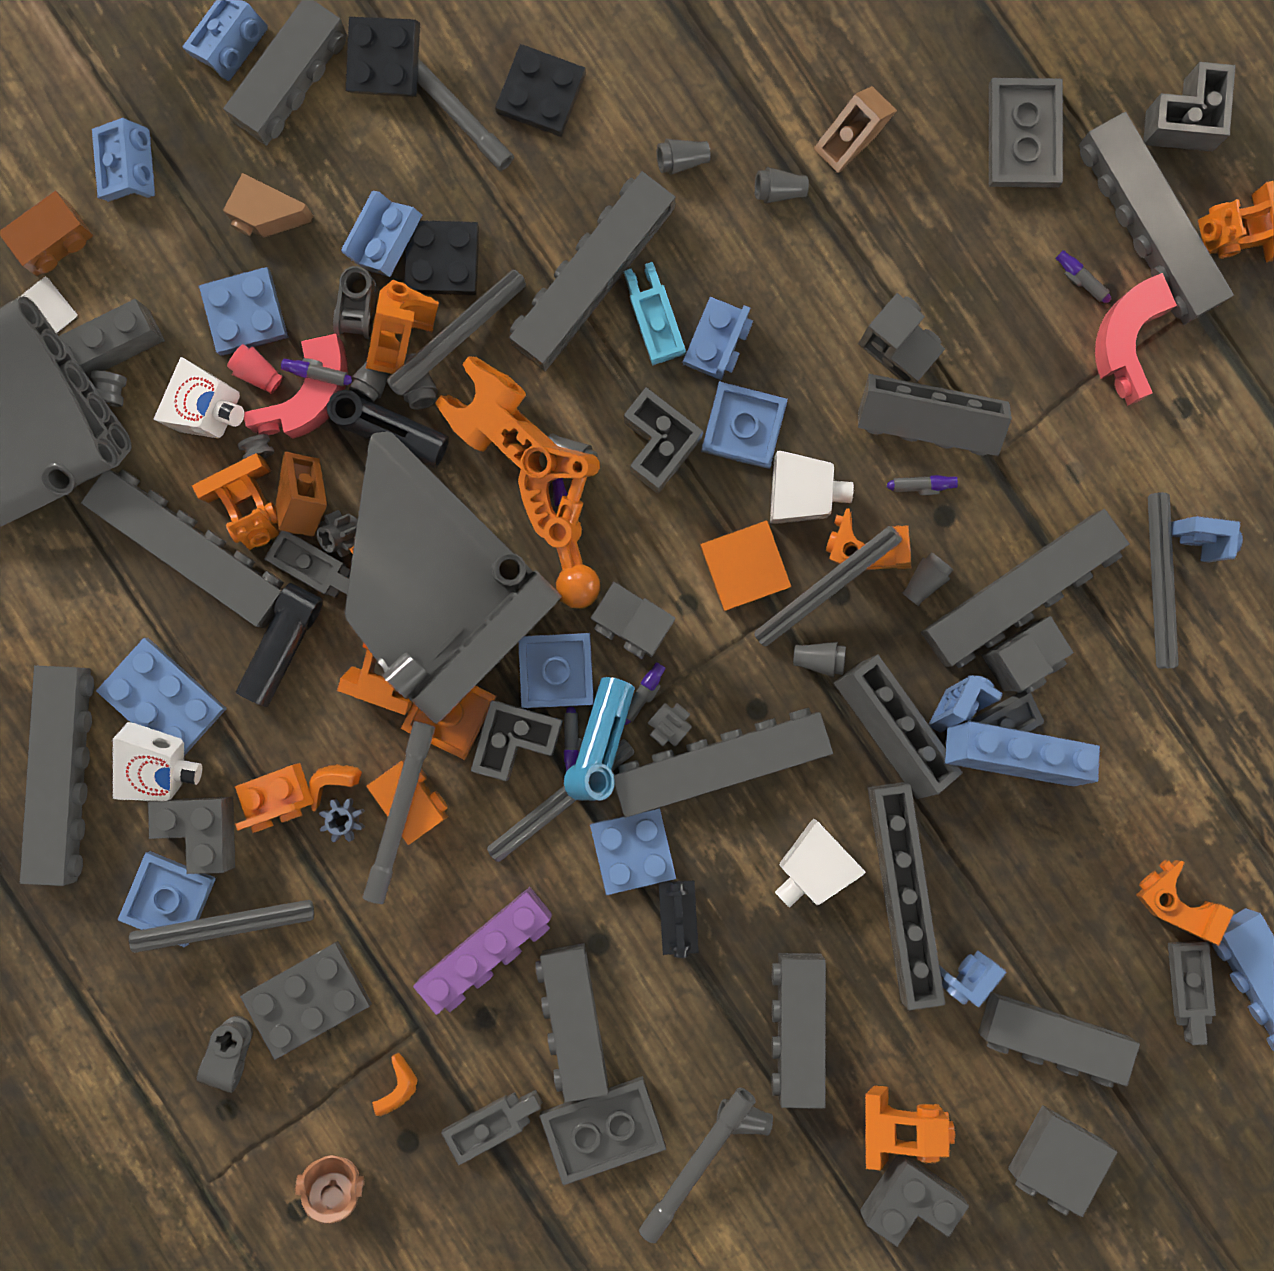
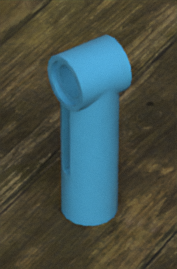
M611 677L601 678L576 765L567 770L564 778L565 790L574 800H603L610 796L614 789L615 780L611 769L635 687L628 682Z

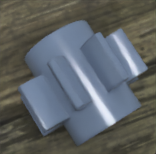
M352 798L347 799L344 806H341L337 799L331 800L332 810L319 813V815L325 818V825L320 828V831L328 830L332 833L331 842L338 841L343 834L348 842L354 840L352 830H362L365 828V825L359 822V815L365 812L364 809L356 810L353 808ZM347 814L349 821L345 825L338 826L336 819L340 815Z

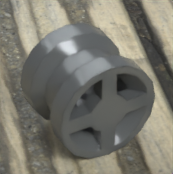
M92 370L89 379L106 404L112 407H123L124 398L121 396V390L126 386L127 378L111 372Z

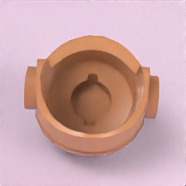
M333 1155L325 1156L310 1164L303 1174H298L295 1195H301L303 1208L314 1221L324 1224L336 1223L345 1219L355 1209L358 1197H362L364 1176L359 1175L357 1167L348 1159Z

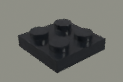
M349 17L346 91L356 94L416 97L420 22L415 19Z
M520 44L496 104V113L562 137L586 75V68Z
M420 220L406 245L405 284L421 294L477 295L478 222Z

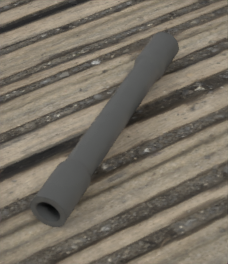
M419 59L417 82L476 143L478 149L499 171L506 169L512 163L514 155L471 114Z
M414 721L405 752L406 758L374 865L371 867L363 894V899L376 904H384L393 874V864L421 768L430 748L435 726Z
M737 1088L721 1111L719 1119L662 1200L654 1206L640 1226L639 1233L646 1241L656 1243L673 1220L675 1212L733 1130L739 1127L756 1103V1099L749 1091Z

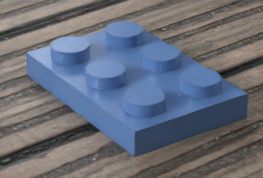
M143 638L96 690L131 723L180 738L184 742V756L227 709L149 638Z

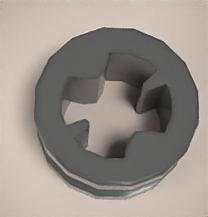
M255 435L239 442V450L245 452L242 459L255 453L264 459L273 455L275 452L273 447L268 446L270 441L269 435Z

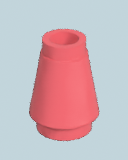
M244 344L234 352L227 364V367L233 371V376L264 391L266 390L270 394L274 393L283 380V376L254 347L248 348Z

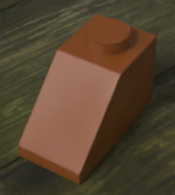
M290 452L284 453L275 506L278 530L292 534L314 536L327 507L319 458Z

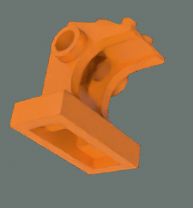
M1274 181L1266 182L1252 194L1254 206L1239 209L1241 205L1239 199L1230 203H1222L1209 208V214L1198 219L1202 241L1210 254L1218 253L1219 258H1227L1239 254L1241 249L1263 245L1266 262L1274 261Z
M392 280L384 286L379 293L366 368L394 374L402 367L406 357L411 329L418 328L432 332L439 302L433 300L432 297H427L409 288L402 282ZM395 334H402L401 342L396 339Z
M257 453L192 485L198 499L207 503L218 498L222 500L231 518V522L226 524L231 538L235 543L242 542L249 550L267 544L280 533L277 525L276 507L272 502L267 503L256 479L270 473L271 470L266 460ZM253 497L257 509L243 517L237 504Z
M850 508L845 510L844 516H836L834 523L836 526H840L838 533L832 531L826 547V552L831 553L829 559L838 565L849 558V556H846V551L850 547H856L859 550L865 545L854 536ZM908 525L894 526L900 534L902 541L866 570L912 568Z
M363 642V648L367 649L362 669L351 666L340 678L337 691L405 715L412 707L413 702L408 697H403L383 676L374 673L376 658Z
M1169 860L1161 862L1159 866L1163 871L1160 874L1153 871L1139 883L1142 890L1136 896L1152 915L1203 940L1219 945L1234 911L1223 905L1205 901L1199 907L1192 908L1181 902L1176 892V882L1185 862L1180 860H1174L1172 863ZM1164 893L1166 900L1161 905L1159 898Z
M874 1085L866 1093V1169L881 1171L889 1161V1153L917 1156V1160L925 1163H936L940 1161V1157H949V1144H954L955 1128L953 1121H949V1113L944 1112L939 1104L917 1105V1112L902 1111L889 1106L888 1087ZM896 1124L917 1126V1141L897 1139Z

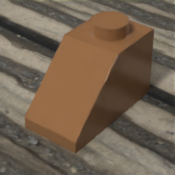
M873 86L860 91L853 96L813 149L839 173L879 134L897 110Z
M242 173L223 209L224 213L232 221L231 227L247 236H250L253 232L263 238L310 223L314 217L306 204Z

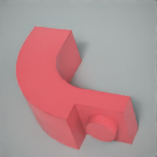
M1163 273L1139 283L1120 298L1105 315L1097 333L1095 358L1100 378L1102 379L1114 374L1116 378L1114 382L1116 391L1121 398L1125 399L1127 405L1138 402L1153 393L1136 354V338L1141 326L1146 322L1165 315L1177 306Z
M337 334L301 341L304 358L320 361L323 363V367L347 372L348 375L344 343ZM305 378L301 389L290 400L278 405L244 412L245 425L253 432H258L259 435H273L280 432L279 428L283 427L284 433L290 438L301 437L317 429L329 418L327 403L334 393L345 390L346 385L343 387Z

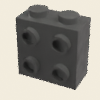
M1042 1105L1008 1169L1017 1180L1015 1185L1027 1194L1035 1197L1038 1192L1049 1198L1047 1203L1057 1211L1065 1215L1072 1211L1083 1217L1117 1151L1104 1139Z

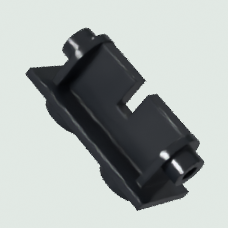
M695 881L659 883L663 955L674 954L675 958L688 957L689 953H699Z

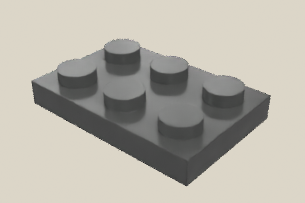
M992 78L989 83V187L1059 188L1063 183V79Z
M338 941L240 996L274 1060L363 1011L372 1004Z
M643 1076L609 1087L608 1095L566 1102L540 1112V1118L563 1185L666 1150V1143Z

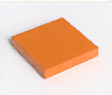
M767 520L700 544L723 611L791 588Z
M475 685L437 724L430 720L413 703L401 729L411 734L414 721L435 726L431 744L466 760L486 720L491 700L495 701L497 696Z

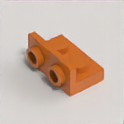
M293 764L235 786L246 818L245 821L235 825L237 831L251 827L252 833L274 826L273 818L280 817L281 823L302 816L301 808L312 805L314 802L301 764Z

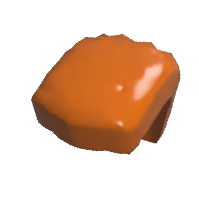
M338 764L318 769L309 781V790L314 802L311 805V810L315 812L319 807L325 785L353 787L359 783L362 774L361 770L354 766H341Z
M396 1053L391 1057L397 1077V1087L392 1093L373 1102L376 1116L388 1114L390 1111L401 1107L417 1089L418 1079L400 1053Z

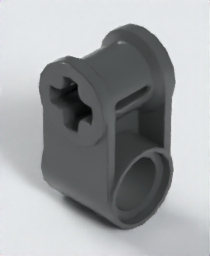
M351 266L344 270L339 280L338 299L333 317L334 334L342 336L343 333L364 335L365 339H371L378 286L364 268ZM359 279L366 280L367 285L362 292L352 293L351 288L355 281Z
M241 1016L230 1017L213 1031L206 1054L198 1070L197 1082L230 1093L234 1092L241 1079L246 1054L253 1036L252 1025L247 1019Z

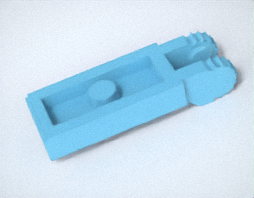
M653 262L645 264V275L652 289L643 292L639 291L637 278L632 269L625 270L624 275L631 294L630 301L652 365L686 355L665 287L660 284Z

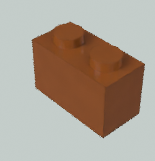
M57 191L51 193L0 230L1 238L20 264L35 276L52 271L57 266L58 261L69 253L81 250L86 245V241L94 236L72 205Z

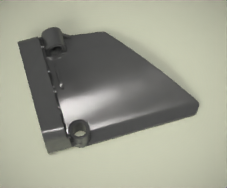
M21 296L0 307L1 527L69 494L77 485L118 466L132 448L130 437L37 305L25 296Z
M388 431L374 433L371 435L368 447L345 616L346 620L385 671L382 676L403 697H408L430 720L437 724L558 602L562 595L536 570L532 571L520 556L514 554L393 433ZM512 560L516 563L518 574L513 580H506L500 575L499 566L502 561Z

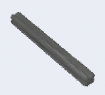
M511 270L392 374L387 380L390 388L396 394L403 395L526 286L524 277L516 270Z
M1158 492L1148 496L1156 666L1161 669L1176 668L1179 665L1170 495Z
M888 526L758 628L754 635L760 644L768 646L902 541L897 530L892 526Z
M625 739L619 742L611 771H614L617 766L624 763L634 754V749ZM563 786L489 845L487 850L490 856L496 862H500L576 800L567 794L565 786Z
M304 900L133 931L129 935V946L132 952L137 953L311 921L315 916L314 906L311 900Z

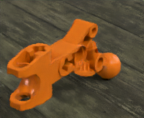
M468 357L463 366L475 384L476 394L473 402L467 406L459 399L450 395H440L435 403L453 431L468 445L484 452L493 442L521 469L518 484L522 501L536 533L545 538L549 545L557 548L562 566V572L556 580V590L562 595L560 600L571 608H586L597 599L601 588L597 573L590 567L583 565L577 544L582 534V527L578 519L584 504L580 498L587 477L598 473L600 469L599 459L593 454L557 446L535 424L517 410V407L526 397L525 391L507 374L498 371L477 357ZM541 453H544L547 458L545 469L541 467L539 462ZM558 478H573L567 496H562L556 514L551 505L549 485Z

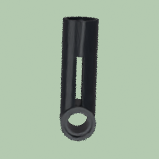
M349 390L337 391L328 400V415L343 430L353 432L369 440L374 433L388 431L368 422V418L406 434V438L393 433L423 464L435 469L441 463L449 444V436L363 399ZM351 403L356 405V410L352 417L347 419L341 418V409L345 405Z
M293 583L285 586L275 604L274 616L235 691L238 695L258 705L269 706L306 631L312 627L318 618L323 606V598Z

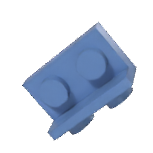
M216 0L182 48L191 57L211 66L223 79L230 81L266 32L268 25L243 0Z
M125 118L93 128L92 137L98 198L111 201L132 193L147 198L154 196V175L149 129Z
M372 191L341 251L365 270L390 277L422 214L414 207L391 202L380 192Z
M710 297L684 357L683 365L722 380L725 371L732 373L740 354L734 351L739 338L746 340L753 320L748 318L750 307L744 305L742 309Z
M1198 516L1171 522L1172 537H1179L1180 544L1202 546V562L1235 559L1236 553L1241 549L1243 538L1242 533L1239 532L1240 522Z
M971 675L946 689L928 725L941 733L947 730L948 727L958 725L965 720L969 721L975 712L999 701L1002 693L996 690L994 684L988 679Z
M979 951L974 956L972 954L968 955L962 961L958 968L960 974L957 978L953 977L939 965L940 974L943 978L942 987L963 1005L970 1000L977 1007H980L1006 973L1005 970Z

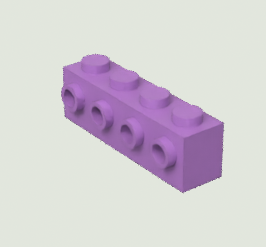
M527 888L420 977L413 987L436 1015L444 1008L451 1012L466 999L462 994L472 985L477 989L480 988L494 975L491 969L500 961L506 966L522 952L518 946L530 938L535 942L550 929L546 923L550 921L552 913L532 888Z

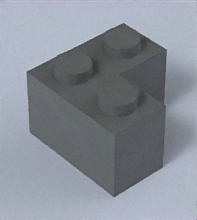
M1199 62L1184 79L1183 95L1161 93L1146 110L1145 145L1213 152L1230 136L1236 65Z
M896 293L868 326L858 345L900 380L917 383L943 353L945 348L941 345L940 338L934 332L928 329L923 330L918 326L925 317L920 312V306L913 299L907 296L903 298Z
M647 387L624 414V424L648 442L630 465V473L659 494L700 442L703 435V430Z
M613 582L591 619L597 623L594 630L610 640L615 635L626 641L623 646L624 649L643 659L645 654L652 658L676 617L644 598L643 600Z
M1048 616L1040 618L981 656L1003 691H1017V693H1021L1026 690L1027 693H1030L1047 682L1044 678L1045 676L1063 668L1067 664L1065 658L1074 652L1052 617Z
M491 700L471 771L503 781L509 780L519 747L550 756L554 755L564 720Z
M233 796L181 798L148 802L149 839L186 837V874L223 873L235 868Z
M897 1154L861 1207L860 1212L869 1228L895 1246H898L917 1216L949 1237L969 1205L961 1192L910 1156Z

